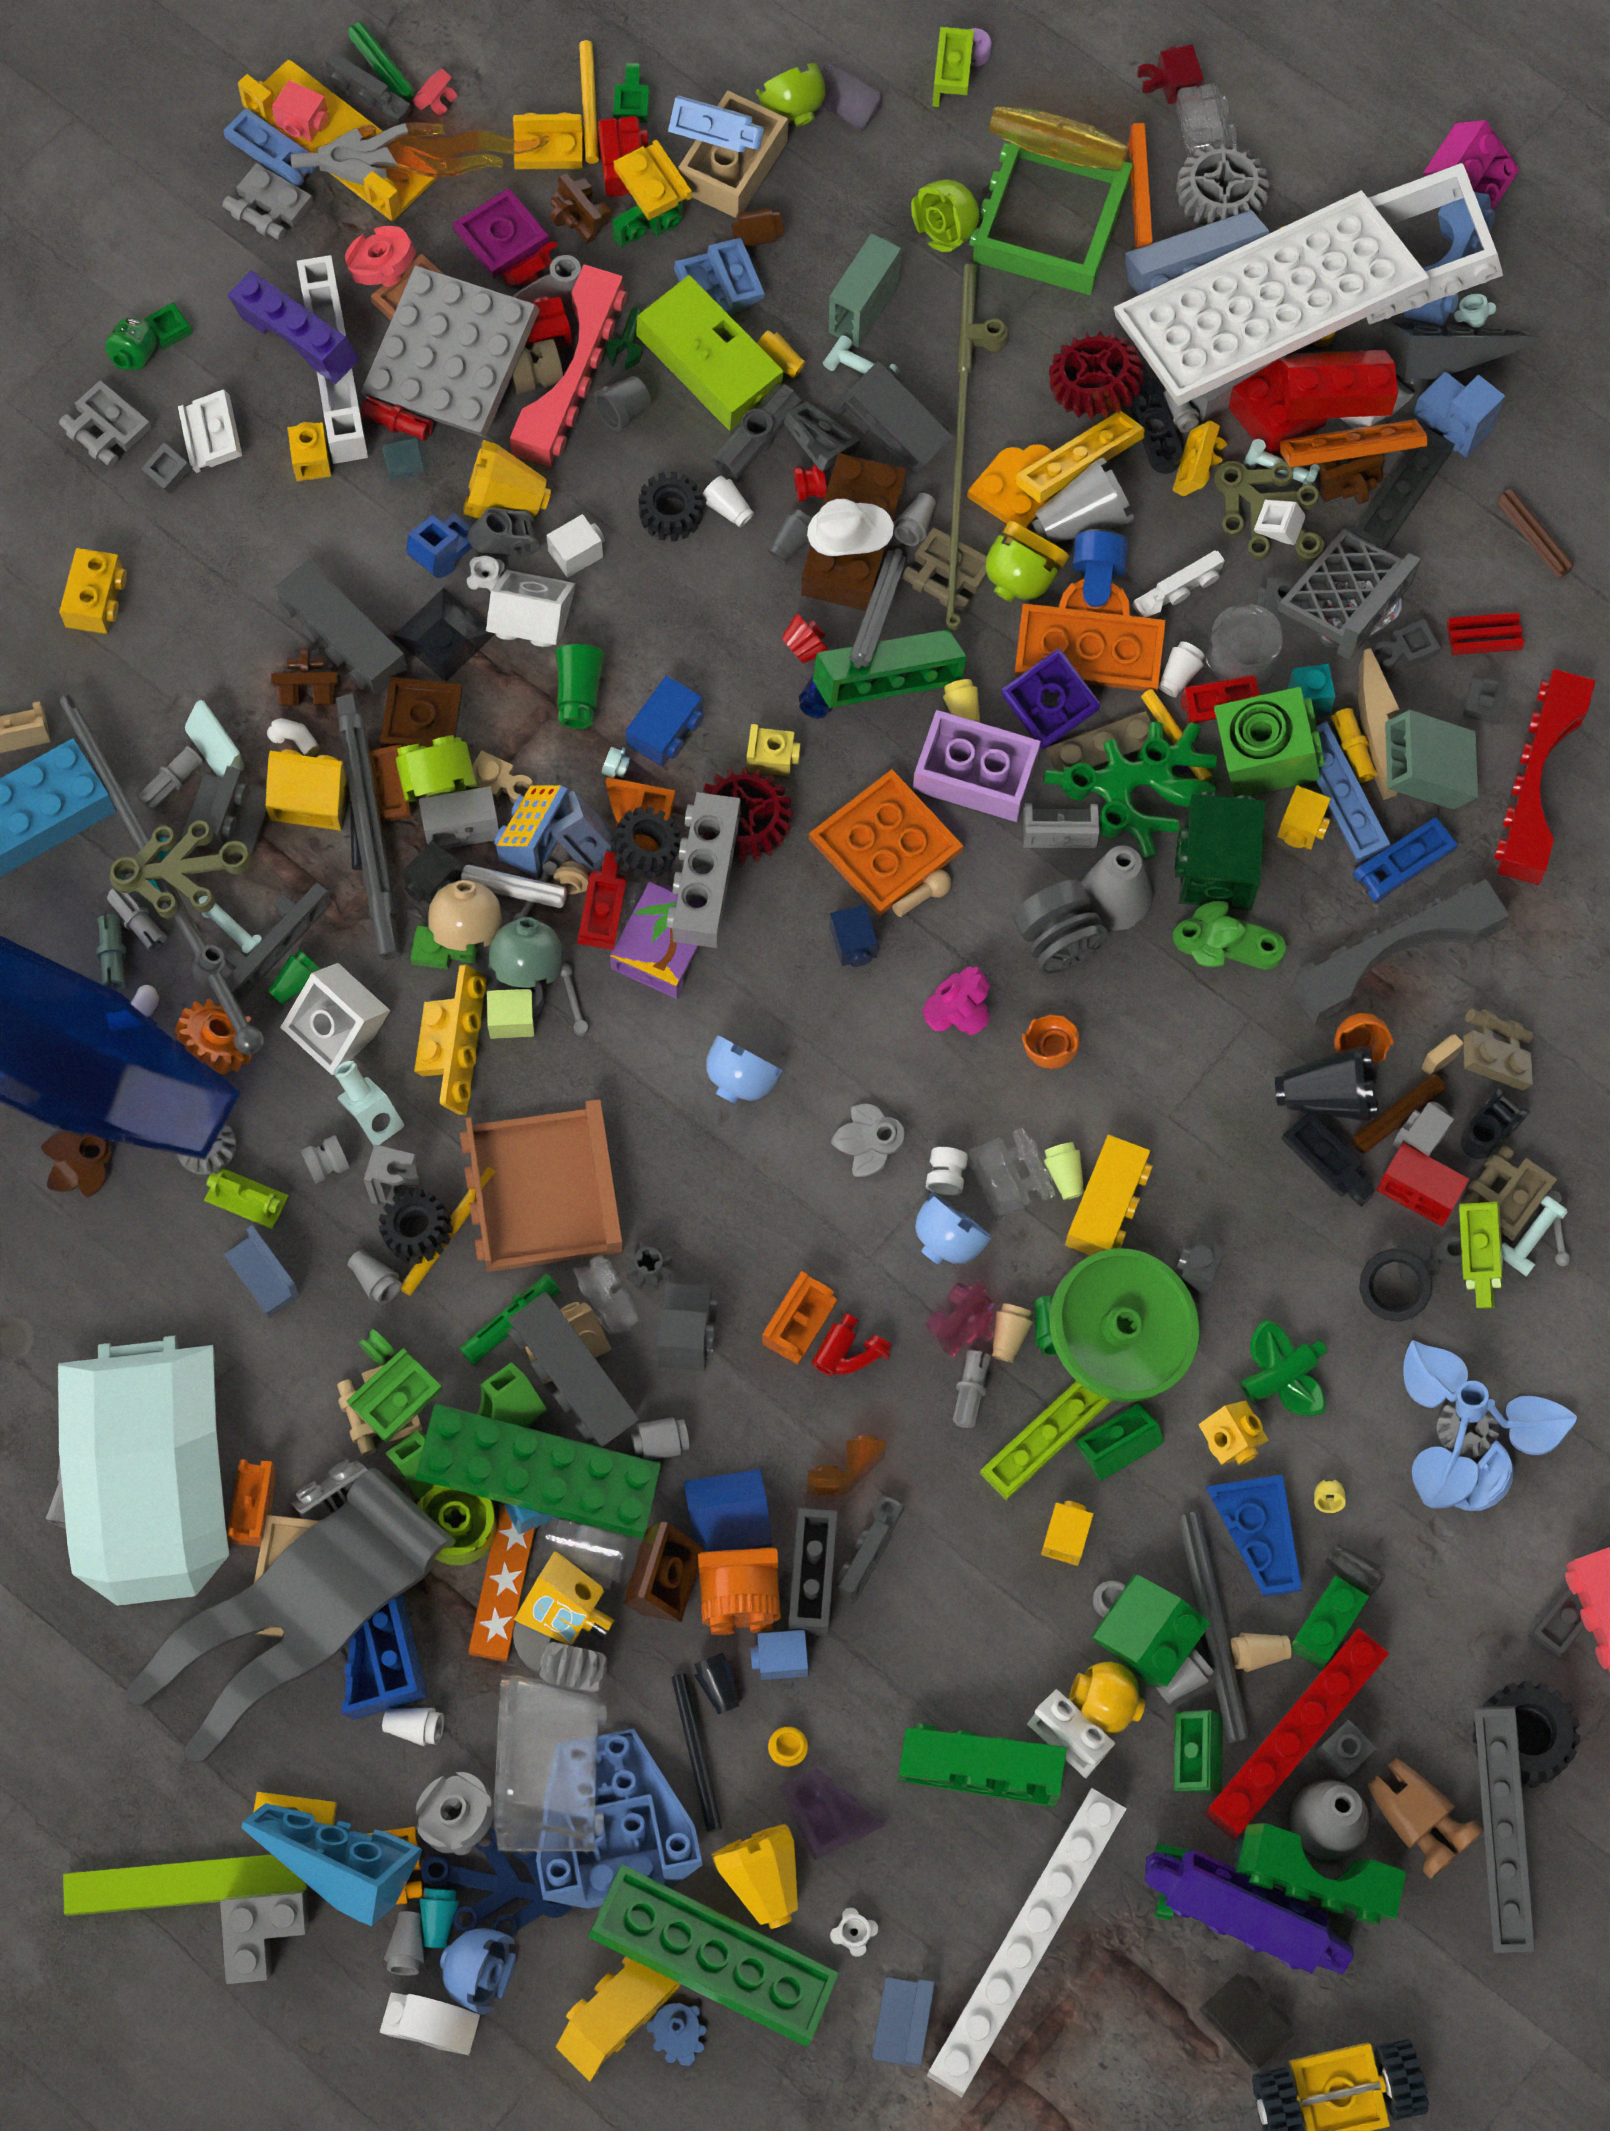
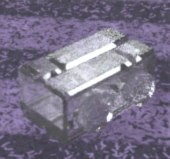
M1216 83L1201 85L1199 88L1194 86L1181 88L1178 91L1175 108L1188 157L1193 158V154L1197 149L1206 153V149L1210 145L1214 149H1219L1224 143L1226 149L1231 150L1232 145L1237 143L1236 129L1234 124L1228 125L1226 116H1229V103L1226 95H1220L1218 85Z

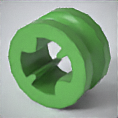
M372 1329L369 1332V1338L367 1340L361 1339L358 1343L375 1363L382 1366L386 1364L385 1358L387 1356L393 1357L396 1352L377 1331Z

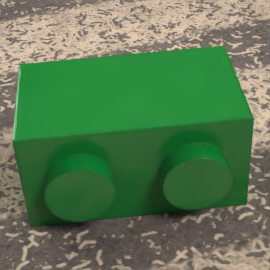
M1335 1575L1292 1642L1291 1651L1322 1671L1369 1596Z

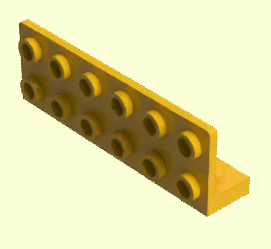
M287 60L264 82H257L248 74L238 82L244 108L253 112L310 153L318 152V147L330 144L354 129H358L362 136V141L384 132L291 60ZM289 80L325 96L329 120L325 129L321 132L318 131L312 142L302 137H293L284 129L275 125L272 105ZM398 142L388 148L397 163V168L377 167L386 169L387 178L383 179L372 171L363 179L364 185L330 173L392 222L438 178L436 171Z

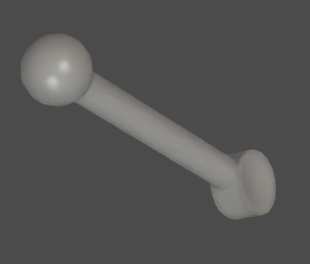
M546 862L543 865V875L539 881L547 882L549 878L554 876L557 870L554 862ZM527 901L522 911L514 916L513 921L527 917L535 902Z
M563 964L560 976L564 978L575 1019L574 1032L578 1036H584L588 1033V1024L582 1020L571 979L573 970L569 964Z
M1554 1190L1546 1195L1558 1203L1562 1200L1561 1194ZM1556 1217L1553 1221L1558 1250L1555 1261L1559 1266H1566L1570 1262V1256L1565 1252L1561 1220Z

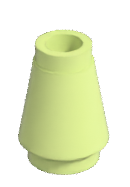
M1073 1142L1046 1149L1047 1159L1044 1160V1163L1059 1192L1062 1194L1063 1200H1070L1084 1195L1080 1150L1075 1149Z

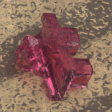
M959 1282L956 1283L947 1298L950 1305L956 1308L949 1317L938 1310L926 1322L929 1332L940 1342L944 1352L952 1357L956 1355L964 1343L972 1346L978 1337L985 1341H990L994 1335V1332L988 1326L994 1317L990 1312L994 1304L986 1295V1287L978 1282L973 1287Z

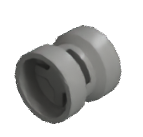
M335 1135L324 1139L323 1146L321 1147L308 1146L300 1150L315 1184L326 1180L327 1175L333 1170L337 1173H342L350 1169Z

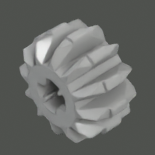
M551 1642L546 1645L545 1652L542 1654L539 1676L544 1681L596 1692L601 1689L602 1682L605 1680L608 1658L600 1652Z

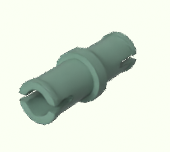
M107 914L108 923L105 922L104 915L97 919L100 946L97 947L96 954L97 959L101 961L102 989L116 991L115 983H118L119 990L126 986L123 959L126 958L127 953L126 947L122 944L121 917L115 914Z

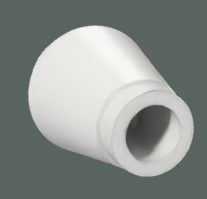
M722 475L713 480L702 494L707 500V506L736 524L739 528L743 527L754 515V512L750 509V506L732 480H726Z
M1183 641L1179 643L1178 647H1173L1158 688L1171 697H1177L1179 692L1204 666L1202 663L1205 658L1204 653L1192 644Z
M433 1707L388 1708L383 1717L382 1729L383 1732L391 1733L424 1747H428L430 1744L438 1745L443 1734L444 1715L443 1713L436 1712Z

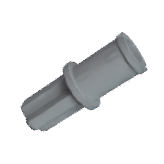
M186 746L166 768L161 767L159 769L160 774L139 793L138 798L142 804L153 810L174 789L180 790L182 788L181 783L202 764L203 761L193 749Z
M115 888L109 891L107 900L124 919L125 928L132 929L149 952L160 948L161 945L158 943V940L165 943L168 936L149 916L150 910L147 907H141L131 893H121Z
M970 1350L967 1352L962 1380L956 1385L959 1394L953 1422L956 1426L962 1428L974 1427L981 1396H985L987 1392L984 1383L991 1356L985 1353L983 1358H981V1351Z

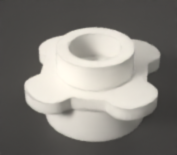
M490 556L474 557L469 563L471 576L467 578V585L473 590L488 588L491 591L500 579L501 572L505 569L503 561ZM484 572L489 573L487 577H484L482 574Z
M847 1908L842 1913L843 1919L839 1926L832 1929L830 1938L834 1944H842L850 1949L851 1955L860 1957L865 1954L866 1944L870 1937H874L878 1933V1926L875 1921H867L863 1916L858 1915V1911L855 1908ZM851 1929H857L858 1934L852 1936L850 1934Z

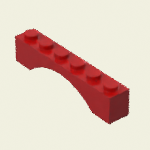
M1553 669L1548 681L1541 680L1536 701H1540L1542 704L1539 712L1533 711L1527 731L1534 734L1531 744L1525 742L1519 760L1520 764L1525 765L1523 775L1516 774L1511 790V795L1517 796L1514 807H1507L1502 827L1508 828L1506 839L1499 838L1493 858L1499 860L1496 874L1535 885L1540 884L1546 872L1554 842V837L1546 823L1541 806L1540 781L1542 768L1552 749L1567 735L1581 727L1588 712L1596 680L1558 669Z
M1358 1628L1209 1806L1204 1816L1235 1841L1390 1653Z

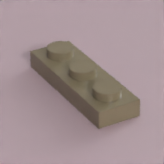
M1146 711L1047 747L1046 756L1053 770L1062 771L1063 767H1072L1077 763H1086L1093 767L1094 770L1103 769L1109 763L1103 743L1111 739H1117L1123 756L1126 759L1135 757L1139 754L1143 744L1148 740L1149 723H1151V720Z

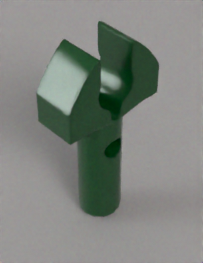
M638 307L631 309L622 337L618 339L609 338L607 342L606 354L612 367L615 365L618 353L623 352L625 348L628 353L625 360V370L634 367L641 360L643 354L642 346L635 343L637 316L643 312Z

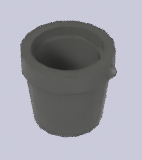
M631 376L611 386H604L596 391L593 396L594 405L602 421L607 427L616 432L628 426L630 421L651 405V397L646 386L636 376Z

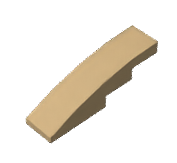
M1369 648L1364 650L1359 664L1358 703L1362 736H1366L1369 745L1367 750L1378 773L1374 778L1381 796L1385 800L1397 796L1398 793L1387 789L1385 722L1396 717L1400 709L1372 649Z

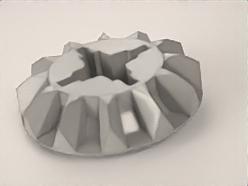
M202 1117L196 1123L188 1122L187 1128L183 1133H178V1142L175 1150L180 1163L187 1170L197 1174H211L223 1169L230 1163L236 1151V1138L231 1127L224 1124L219 1118L208 1120ZM206 1134L210 1141L213 1142L208 1147L207 1156L204 1155L200 1146H196L202 1144V1138Z
M1456 1401L1447 1404L1437 1420L1439 1440L1451 1453L1454 1450L1460 1426L1459 1420L1461 1419L1456 1413ZM1487 1410L1485 1417L1478 1421L1474 1428L1478 1434L1474 1435L1472 1432H1469L1465 1435L1459 1456L1467 1458L1480 1457L1497 1440L1499 1436L1498 1421L1489 1410Z

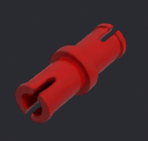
M368 396L361 407L360 415L362 418L385 425L391 432L398 433L401 431L424 442L431 435L433 420L407 412L404 407L398 404L392 406Z

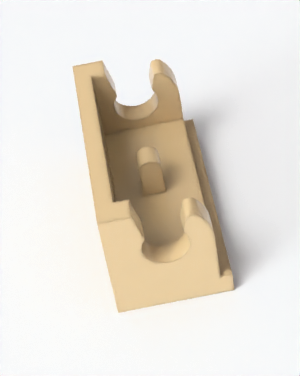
M40 701L32 703L34 708L32 710L0 716V753L51 742L45 710Z

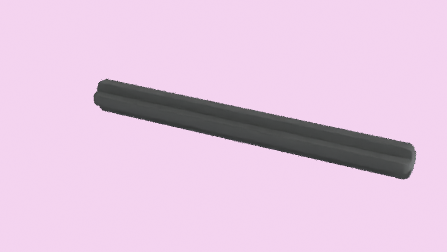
M1198 1512L1184 1513L1179 1517V1525L1198 1610L1203 1617L1211 1622L1204 1632V1638L1211 1669L1214 1671L1213 1678L1226 1737L1229 1743L1242 1742L1247 1740L1249 1732L1201 1517Z

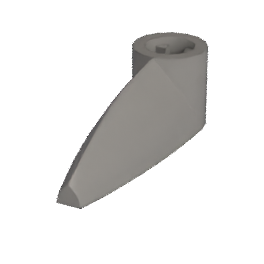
M570 255L556 257L550 264L549 274L535 280L512 297L533 303L535 299L542 296H549L551 298L561 297L562 303L572 300V290L581 272L579 261Z

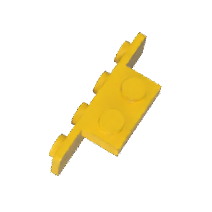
M468 964L459 966L454 999L424 1002L414 1072L422 1077L443 1075L440 1104L458 1115L467 1114L471 1098V1084L476 1063V1049L481 1028L483 1000L486 993V976Z

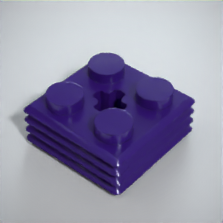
M1061 649L1055 650L1005 686L1001 692L1033 739L1041 741V749H1046L1100 709L1099 701ZM1045 691H1048L1051 695L1056 692L1060 695L1057 699L1058 707L1053 708L1051 705L1045 707L1042 704L1045 698L1043 694Z

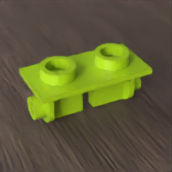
M223 1168L218 1173L212 1172L209 1175L206 1185L210 1189L204 1201L273 1230L289 1195Z

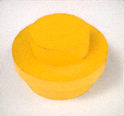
M789 1726L782 1727L771 1735L768 1751L772 1760L778 1765L793 1767L800 1764L806 1757L808 1742L805 1735L799 1729Z

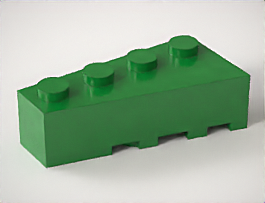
M914 1724V1728H906L897 1781L1055 1808L1061 1793L1067 1747L1021 1742L1005 1737H980L976 1733L963 1730H954L953 1733L939 1732L938 1728L932 1725Z

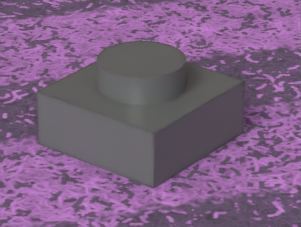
M163 443L141 469L170 494L193 467L166 443Z

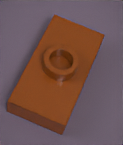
M401 744L369 750L381 823L413 817L411 802H405L395 758L399 756L397 749L403 747Z

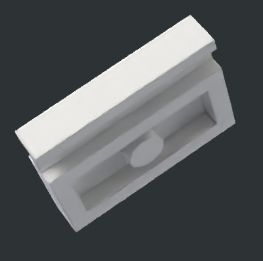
M224 389L192 401L193 404L189 406H178L189 463L196 473L200 472L203 467H214L242 456L230 395Z

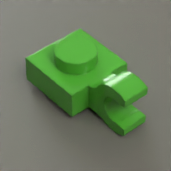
M417 926L410 961L412 965L448 969L450 959L476 963L478 948L475 947V944H468L466 951L448 949L434 941V934L429 927Z

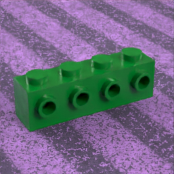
M941 630L880 641L877 643L870 665L868 667L861 666L860 669L853 666L854 662L849 659L853 646L818 652L813 682L829 708L945 687L949 683L962 680L966 655L950 630Z

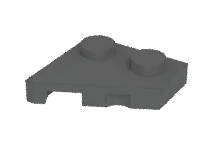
M806 401L788 411L783 422L821 471L835 464L838 453L850 455L857 450L861 442L859 437Z

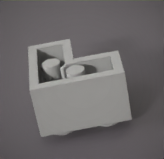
M307 1889L225 1897L220 1901L226 1984L265 1981L272 1976L270 1938L305 1935L310 1931Z

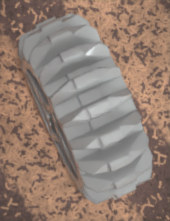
M1223 142L1219 149H1214L1210 144L1206 147L1205 152L1197 149L1193 154V158L1187 157L1184 166L1179 170L1177 178L1179 180L1176 184V192L1179 195L1178 203L1179 207H1185V217L1195 216V226L1202 222L1208 225L1252 210L1258 217L1261 214L1262 208L1267 203L1269 191L1266 169L1260 168V158L1250 160V150L1240 153L1238 152L1237 144L1232 150L1226 149Z

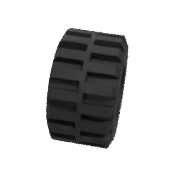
M1522 1681L1519 1685H1516L1515 1682L1508 1684L1501 1691L1498 1690L1483 1705V1707L1516 1706V1714H1526L1535 1718L1542 1725L1546 1733L1547 1744L1542 1754L1530 1756L1519 1752L1522 1787L1524 1785H1529V1788L1538 1787L1543 1782L1546 1784L1553 1780L1568 1767V1764L1577 1753L1575 1747L1580 1744L1581 1735L1576 1734V1729L1580 1727L1578 1718L1572 1719L1570 1714L1574 1710L1570 1702L1564 1705L1560 1700L1563 1694L1558 1690L1550 1693L1547 1691L1549 1685L1541 1682L1537 1686H1532V1681ZM1475 1731L1472 1734L1473 1743H1477Z

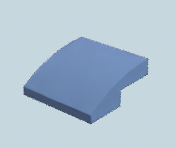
M741 238L709 245L707 254L675 261L674 271L679 282L690 275L728 315L755 304L765 296Z

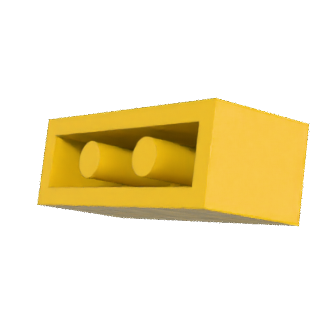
M1109 1134L1107 1135L1068 1232L1065 1246L1090 1256L1100 1251L1121 1248L1127 1233L1120 1230L1125 1217L1132 1220L1140 1198L1134 1196L1138 1184L1146 1186L1153 1165L1147 1163L1150 1150Z

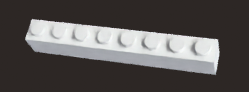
M1091 1788L927 2074L929 2078L961 2098L963 2097L1126 1811L1125 1807Z

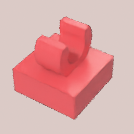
M441 68L428 78L411 102L420 110L430 104L431 109L436 114L442 115L447 111V108L441 103L440 96L445 97L450 103L457 98V94L452 88L445 87L452 77Z

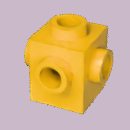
M1246 1400L1225 1405L1198 1424L1208 1441L1211 1453L1219 1460L1221 1465L1237 1461L1238 1465L1245 1464L1259 1455L1257 1448L1269 1441L1263 1431L1260 1419L1253 1414Z

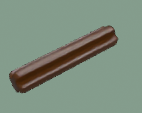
M1513 489L1503 492L1499 496L1497 504L1556 577L1561 578L1568 574L1574 566L1570 558Z
M1436 1074L1428 1076L1381 1113L1379 1118H1375L1357 1132L1352 1139L1355 1147L1360 1152L1367 1153L1404 1124L1415 1109L1420 1111L1443 1093L1446 1087L1444 1082Z

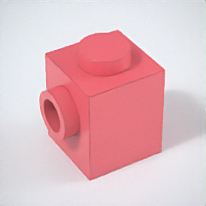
M290 80L272 105L275 125L284 129L293 137H302L311 142L318 131L321 132L325 129L329 120L325 96Z

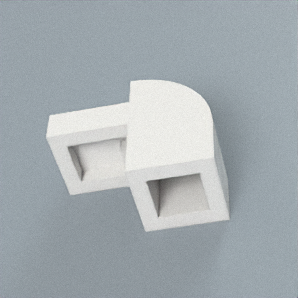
M391 1992L379 2033L390 2037L420 2042L439 2050L469 2055L480 2015L434 1999L413 1994L403 1995Z

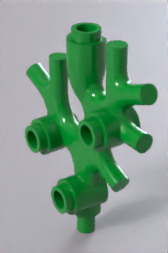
M1151 722L1149 723L1148 740L1143 744L1138 754L1137 762L1128 761L1121 753L1117 739H1111L1103 743L1109 761L1106 768L1094 770L1093 767L1086 763H1077L1072 767H1063L1062 771L1045 769L1043 784L1060 785V789L1064 790L1069 798L1077 801L1086 799L1091 792L1101 795L1105 799L1106 805L1099 815V833L1106 838L1114 839L1121 836L1124 831H1127L1138 842L1144 860L1155 858L1158 854L1151 837L1152 833L1155 831L1177 833L1179 819L1142 814L1132 805L1130 795L1135 787L1146 785L1153 788L1168 802L1188 808L1191 794H1199L1201 792L1216 793L1215 785H1210L1207 780L1178 778L1172 773V768L1175 765L1215 769L1217 755L1197 753L1192 748L1201 730L1195 723L1189 722L1180 739L1175 745L1170 746L1163 740L1164 724ZM1108 821H1113L1116 825H1113Z

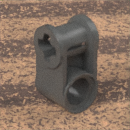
M489 508L467 532V538L471 546L482 553L526 557L536 553L540 548L538 540L533 535V514L526 510L513 511Z

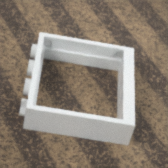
M1463 163L1368 198L1389 226L1464 198L1483 248L1480 252L1425 271L1430 279V287L1367 316L1369 325L1503 276L1498 253Z

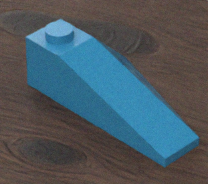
M268 1803L262 1805L242 1821V1829L334 1908L371 1927L395 1906L422 1851V1848L388 1832L375 1829L372 1836L350 1830L351 1823L338 1821L336 1826L315 1822L312 1814Z

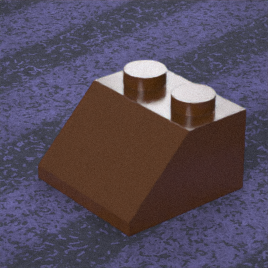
M661 1521L647 1528L643 1542L639 1545L637 1551V1561L632 1577L626 1586L624 1604L643 1616L682 1623L699 1567L698 1554L703 1552L704 1548L668 1522Z

